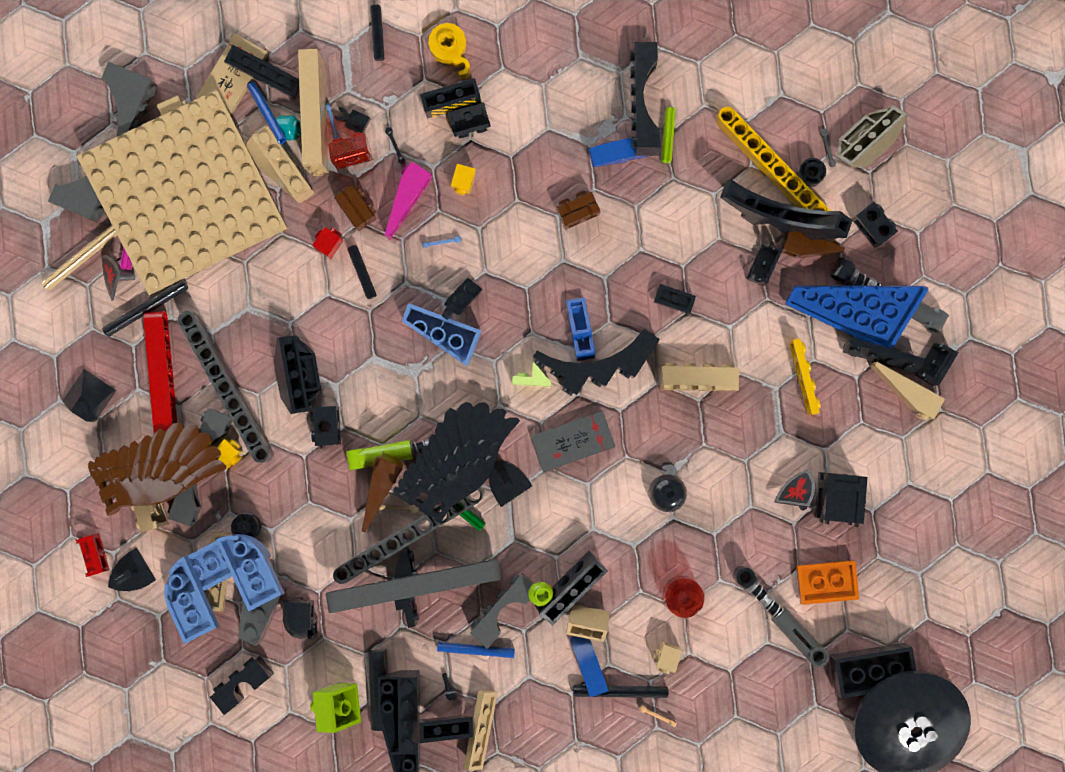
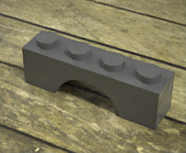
M522 572L519 576L515 574L509 581L511 585L507 590L503 588L496 596L498 600L494 604L490 603L484 609L485 615L481 619L477 617L470 625L472 627L470 634L487 649L501 633L497 622L500 610L510 603L518 602L526 605L530 601L528 593L530 587L535 583Z

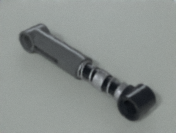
M844 258L837 259L829 275L841 283L849 282L858 286H883L881 282H877L872 277L868 278L866 274H860L855 269L856 265ZM921 302L912 319L921 323L926 329L940 333L949 315L941 309L930 307Z
M738 566L733 572L735 582L749 593L751 592L755 596L754 599H758L762 608H766V611H769L772 615L771 620L810 663L817 667L826 665L829 660L828 652L786 607L781 608V605L775 602V598L763 589V585H759L760 582L750 568ZM743 572L748 573V579L745 581L740 580V575ZM798 634L809 644L808 647L797 637ZM816 651H820V657L814 660L813 654Z

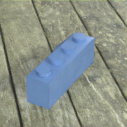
M408 303L402 318L404 324L468 367L482 334L481 330L450 318L446 320L439 314Z

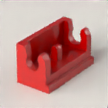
M99 533L75 540L76 544L79 543L87 569L86 577L110 570Z

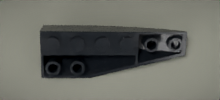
M399 670L378 676V716L393 772H420V743L409 741V721L420 720V670Z

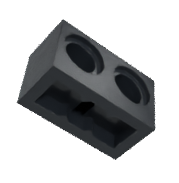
M875 202L868 205L852 218L854 224L874 248L879 247L898 232L894 221L888 219L884 214V209ZM867 212L873 215V221L867 218ZM879 227L885 230V236L879 233Z

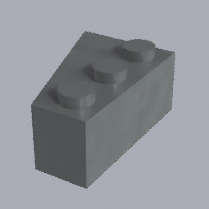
M283 595L251 611H248L243 601L238 638L254 646L260 644Z

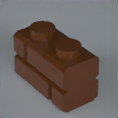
M351 185L337 194L334 199L355 229L360 231L377 219L374 216L376 210L371 203H365L363 198L366 196L359 187L356 189Z
M582 191L576 194L575 199L569 200V198H566L558 203L559 206H556V211L565 230L599 216L601 213L592 191L588 193Z

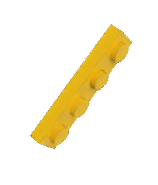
M800 338L791 340L789 345L807 415L820 413L821 405L818 397H815L814 390H816V385L810 377V363L805 358L806 346L804 342H801Z

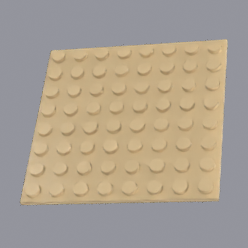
M218 90L210 92L77 155L148 295H152L287 230Z

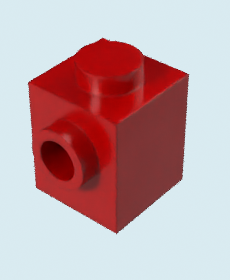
M324 227L323 230L320 229L315 235L316 240L312 246L332 259L344 240L340 237L341 233L333 227L330 230Z

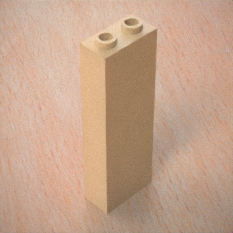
M299 49L302 165L313 176H323L324 173H329L325 62L318 49Z

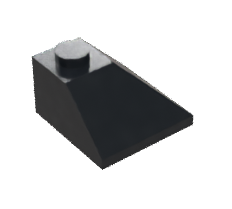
M84 369L63 399V403L72 413L84 421L96 422L117 390Z

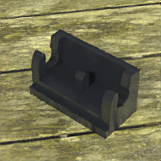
M770 243L761 245L746 279L761 286H765L768 283L783 251L780 247H771Z
M934 343L924 359V365L917 371L915 376L932 386L940 385L959 352L943 343Z

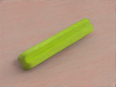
M666 107L661 162L666 164L672 161L676 114L674 107Z

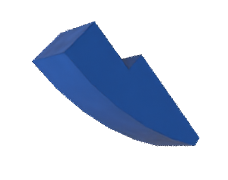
M632 137L588 149L592 167L626 163L629 160L647 157L635 156V149H632Z
M585 297L566 300L576 360L581 361L595 358V348Z
M577 636L571 637L570 641L590 698L609 691L591 640Z

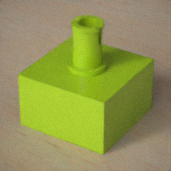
M337 683L313 692V701L310 704V709L315 713L317 732L336 733L361 723L357 683Z

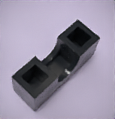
M260 656L255 660L251 657L243 664L245 668L242 671H234L228 676L230 681L225 685L221 682L213 689L215 693L210 696V699L223 715L227 714L244 699L239 692V684L241 682L250 684L256 690L274 674Z

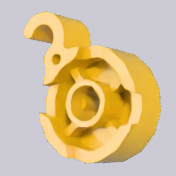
M443 23L436 26L430 33L428 42L433 58L437 62L446 63L455 68L465 67L464 70L459 71V77L461 80L468 78L471 69L468 60L463 58L467 47L464 32L460 27L452 23ZM446 41H449L451 43V46H443V44H445Z

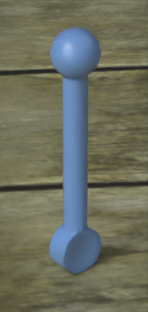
M328 103L326 108L334 134L333 140L338 142L340 141V136L337 134L331 106Z
M456 236L453 239L422 243V247L426 248L451 242L460 243L462 239L460 236Z

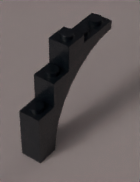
M726 180L720 196L722 200L742 213L741 217L752 225L771 224L781 232L799 231L810 240L847 238L853 221L841 211L811 210L768 199L744 188L733 180Z
M643 329L625 349L611 357L595 362H565L551 358L538 350L533 358L535 359L534 363L544 369L546 366L552 370L550 374L558 379L564 378L561 383L562 391L572 396V394L577 395L588 377L592 379L590 382L599 388L601 385L606 387L617 369L621 370L619 374L627 379L630 377L635 378L660 339Z

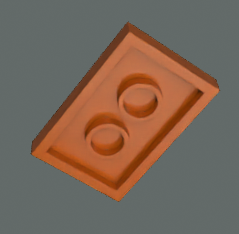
M855 560L796 565L801 605L859 599Z

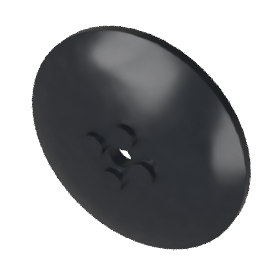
M928 671L901 672L882 680L865 695L855 714L853 724L854 739L864 760L878 772H937L954 760L964 747L970 731L971 715L964 695L947 678ZM920 727L917 733H911L913 728Z

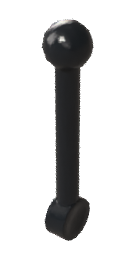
M388 127L385 129V133L391 139L398 156V162L404 164L405 158L402 157L392 135L393 130Z

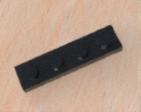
M232 44L224 60L225 64L293 99L296 98L300 90L298 78Z
M850 337L843 346L842 352L850 356L885 364L888 367L899 368L909 373H917L924 365V358L853 337Z

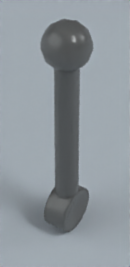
M822 129L820 135L824 138L829 157V166L835 167L836 162L833 160L827 138L828 130Z

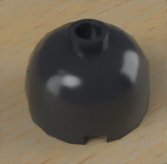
M671 474L661 475L651 482L648 490L649 499L656 509L663 512H674L685 503L687 488L684 482L677 476Z

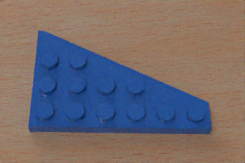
M794 286L785 304L857 339L893 349L929 289L926 286Z

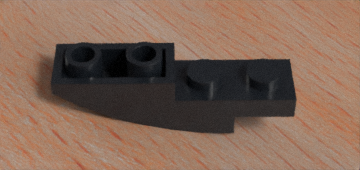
M409 547L402 549L394 579L418 574L417 569H413L412 562H415L413 551H409ZM415 597L395 600L396 611L404 609L408 628L415 627L417 621L420 620L418 609H414L413 605Z

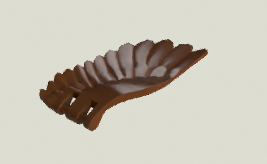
M179 422L172 424L167 431L159 429L153 437L145 436L139 444L133 441L129 448L123 445L118 452L112 449L109 453L103 452L101 457H96L95 462L89 461L88 469L96 486H99V495L102 503L106 505L105 511L107 516L118 513L122 507L150 506L166 502L204 478L224 471L226 465L218 460L222 455L220 449L210 446L212 437L205 432L200 433L197 425H189L184 428L183 424Z

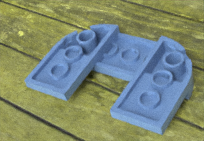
M243 534L221 537L194 553L182 557L172 566L168 573L170 574L168 582L164 587V595L168 610L184 644L220 627L204 591L233 577L248 611L284 594L269 560L272 556L260 541Z

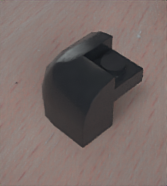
M303 597L283 600V624L285 630L292 637L298 639H315L317 637L318 617H314V600H303Z

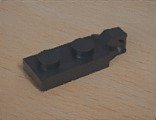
M467 278L446 300L444 304L446 308L441 316L448 320L454 313L461 315L483 289Z

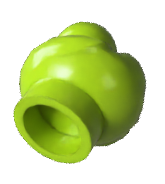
M537 582L530 587L528 593L529 600L537 606L546 605L552 599L553 588L548 583Z

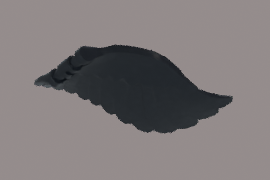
M465 402L457 410L450 407L445 412L444 421L437 423L435 435L431 434L429 437L428 446L423 447L422 455H417L416 464L411 463L409 470H405L403 473V479L399 480L398 487H394V494L402 501L411 506L415 505L420 508L419 511L427 516L431 515L436 518L435 521L441 523L451 507L474 493L489 478L504 440L520 420L515 417L505 419L507 412L504 409H494L490 413L489 405L485 402L478 403L475 406ZM421 491L428 495L424 502L417 498ZM437 502L444 505L441 512L434 509Z

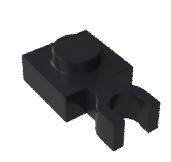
M339 106V111L343 112L344 115L342 117L335 115V120L346 122L345 127L363 136L371 118L354 109L349 114L344 108Z

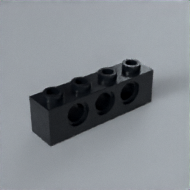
M588 551L552 586V599L546 605H535L536 609L553 626L608 570L595 555Z

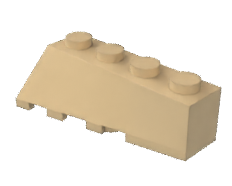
M268 126L251 136L245 146L255 165L299 204L315 193L284 147L277 142Z
M665 363V366L660 367L659 390L739 391V367H734V364H722V367H714L713 363H704L703 367H695V363H684V367L676 366V363Z
M163 503L150 506H131V509L136 514V526L141 533L169 525Z

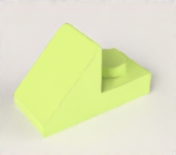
M534 362L532 377H528V373H517V376H513L512 384L551 387L550 380Z

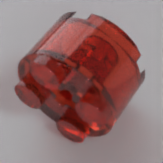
M676 576L671 578L663 589L665 605L678 617H692L704 605V592L700 585L690 577ZM685 593L687 597H684L682 601L679 596Z

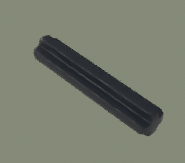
M376 4L370 6L373 52L375 61H383L385 57L380 5Z
M352 245L347 250L367 299L375 298L376 292L360 251L356 245Z

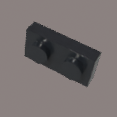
M659 284L653 303L690 315L696 296Z

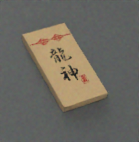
M235 33L196 97L198 99L218 90L230 116H232L246 93L247 85L254 79L224 63L232 44L264 61L268 56L266 51Z

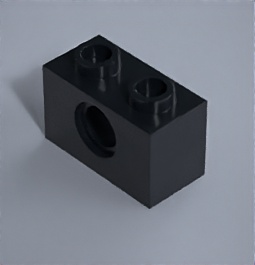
M339 406L313 407V412H310L311 423H314V431L311 432L312 442H315V446L340 445ZM323 421H327L330 425L326 432L321 429Z

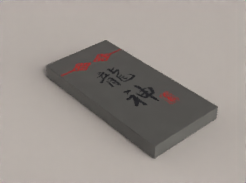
M603 411L531 436L543 472L615 447Z

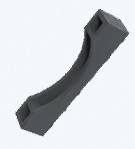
M207 409L201 417L200 433L205 432L212 437L210 446H213L221 438L228 435L232 420L226 413ZM197 483L175 497L174 502H171L169 505V516L167 519L187 526L196 524L202 507L198 497Z

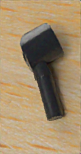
M443 673L445 696L448 700H454L457 698V689H450L447 673Z

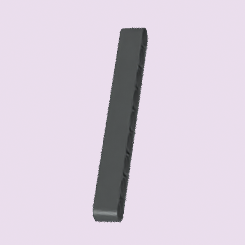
M189 311L180 313L178 323L251 457L257 463L269 462L273 457V450L200 317ZM192 316V323L187 325V317ZM200 332L202 338L199 342H196L195 335ZM210 349L211 355L206 359L204 352ZM218 365L220 373L215 376L213 369ZM225 382L229 384L227 392H224L222 389ZM234 399H237L239 402L236 409H233L231 406V402ZM244 415L248 418V423L245 426L240 422L241 417ZM252 432L257 435V440L254 443L250 441V434ZM261 449H264L266 451V457L264 459H261L259 457V451Z
M482 487L477 489L480 493L479 499H473L469 495L461 500L463 502L462 509H457L455 506L451 507L446 519H443L441 523L435 521L436 518L431 515L427 516L424 514L336 568L333 572L334 580L339 584L347 583L478 504L484 498V489ZM441 504V505H439L438 507H436V508H434V509H436V510L443 509L444 505ZM423 519L430 522L429 529L422 527L421 521ZM405 530H411L414 537L412 539L407 538ZM390 539L396 541L397 548L393 549L389 546ZM374 549L380 552L381 556L379 559L372 555ZM357 559L363 561L364 568H359L356 565ZM341 569H343V570H345V571L347 572V574H348V577H347V578L341 577V575H340V570H341Z
M498 559L330 591L325 594L328 612L335 613L496 581L502 578Z

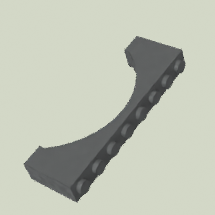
M108 61L101 79L108 84L116 102L118 112L116 137L141 126V120L144 114L148 112L150 99L156 93L157 84L148 77ZM87 176L61 186L55 184L48 202L95 222H98L104 213V208Z

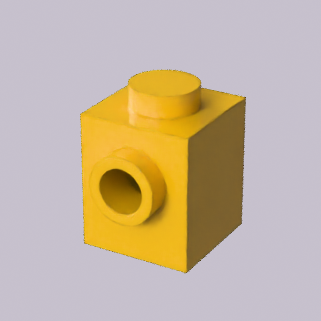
M460 164L456 165L451 183L454 193L461 196L471 194L476 176L475 168Z
M224 439L217 447L222 454L218 460L226 465V469L231 465L235 466L242 458L240 456L243 453L240 449L241 445L234 439Z

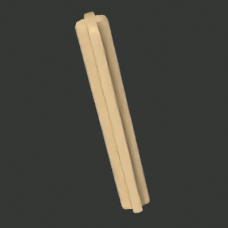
M112 225L44 279L41 285L46 290H51L117 236Z

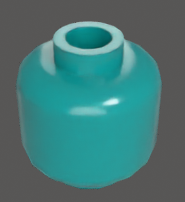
M292 115L278 116L276 118L287 141L298 139L301 135L300 120Z

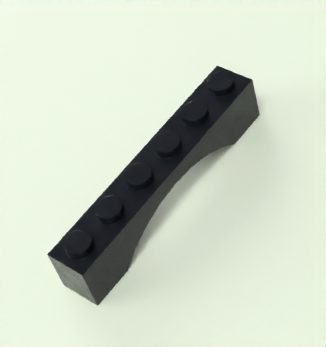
M634 42V48L630 50V61H633V67H630V79H634V84H631L630 94L634 96V101H631V113H634V119L631 120V131H635V137H632V149H635V156H658L660 151V129L649 116L644 101L645 84L657 66L658 44L657 42Z

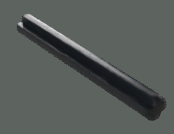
M183 280L178 281L102 328L104 334L108 337L112 336L143 317L144 313L153 311L188 289L186 282Z
M586 685L573 686L574 697H590ZM607 686L609 691L593 697L667 698L669 689L666 686Z

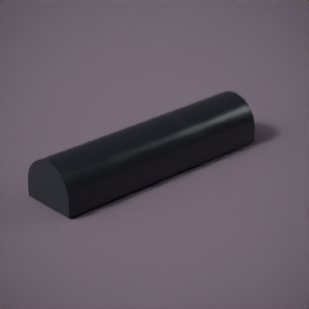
M387 649L367 650L371 730L382 731L378 716V676L388 674Z

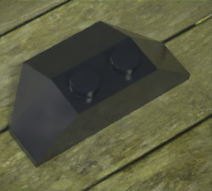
M297 335L278 337L274 354V366L280 398L290 414L309 412L322 391L315 353Z

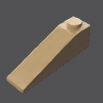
M878 362L870 364V368L911 411L916 413L915 416L924 421L935 419L945 400L944 398Z

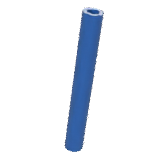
M250 82L247 88L279 144L285 143L287 138L257 84Z
M438 642L437 652L514 658L515 654L514 648L490 646L487 649L485 646L446 642Z

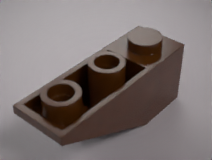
M799 231L786 232L781 246L783 254L796 259L839 254L845 250V247L840 246L841 244L837 241L810 240Z

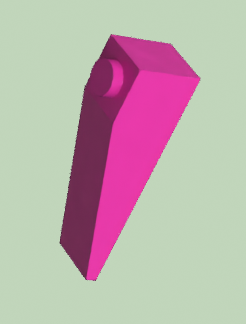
M411 162L410 165L407 164L401 172L402 177L385 232V236L389 240L392 239L433 179L429 172L414 162Z

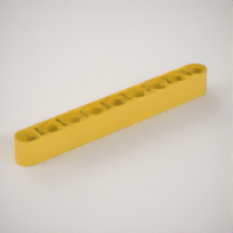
M727 106L719 111L716 116L718 127L795 207L831 211L733 108ZM721 115H728L730 120L724 121ZM734 128H740L743 134H737ZM748 142H754L756 148H750ZM761 155H766L769 158V162L762 161ZM774 169L781 170L782 176H777L774 173ZM787 183H793L795 190L789 189ZM801 196L807 197L808 204H804L801 201Z

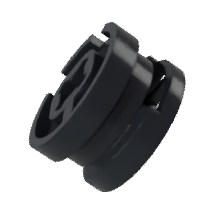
M240 514L233 519L231 532L233 535L243 534L255 538L261 531V521L255 514Z

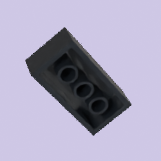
M906 643L829 655L835 694L841 699L866 695L875 685L892 675L906 671H916L913 648Z

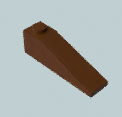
M383 451L379 457L376 456L371 464L373 470L362 524V532L364 533L367 531L403 469L402 461Z

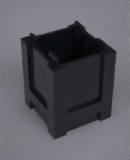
M818 472L815 518H819L821 523L825 520L827 525H829V521L847 522L851 526L852 523H855L854 527L864 524L868 477Z

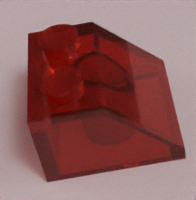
M355 133L351 135V138H337L328 144L330 160L337 170L374 160L366 134Z

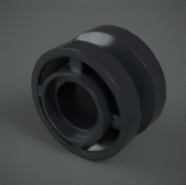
M809 158L798 167L796 175L809 188L815 187L824 180L826 166L817 158ZM812 169L815 172V177L810 176L807 170Z

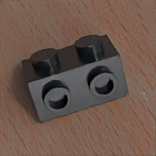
M484 101L447 112L454 137L465 138L471 132L482 133L487 131L488 127H491Z

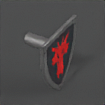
M102 256L105 285L111 301H113L118 281L135 280V274L123 273L119 263L115 262L111 256Z

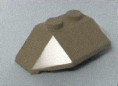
M894 105L889 106L887 109L866 114L839 139L838 159L851 168L868 167L896 142L908 114Z

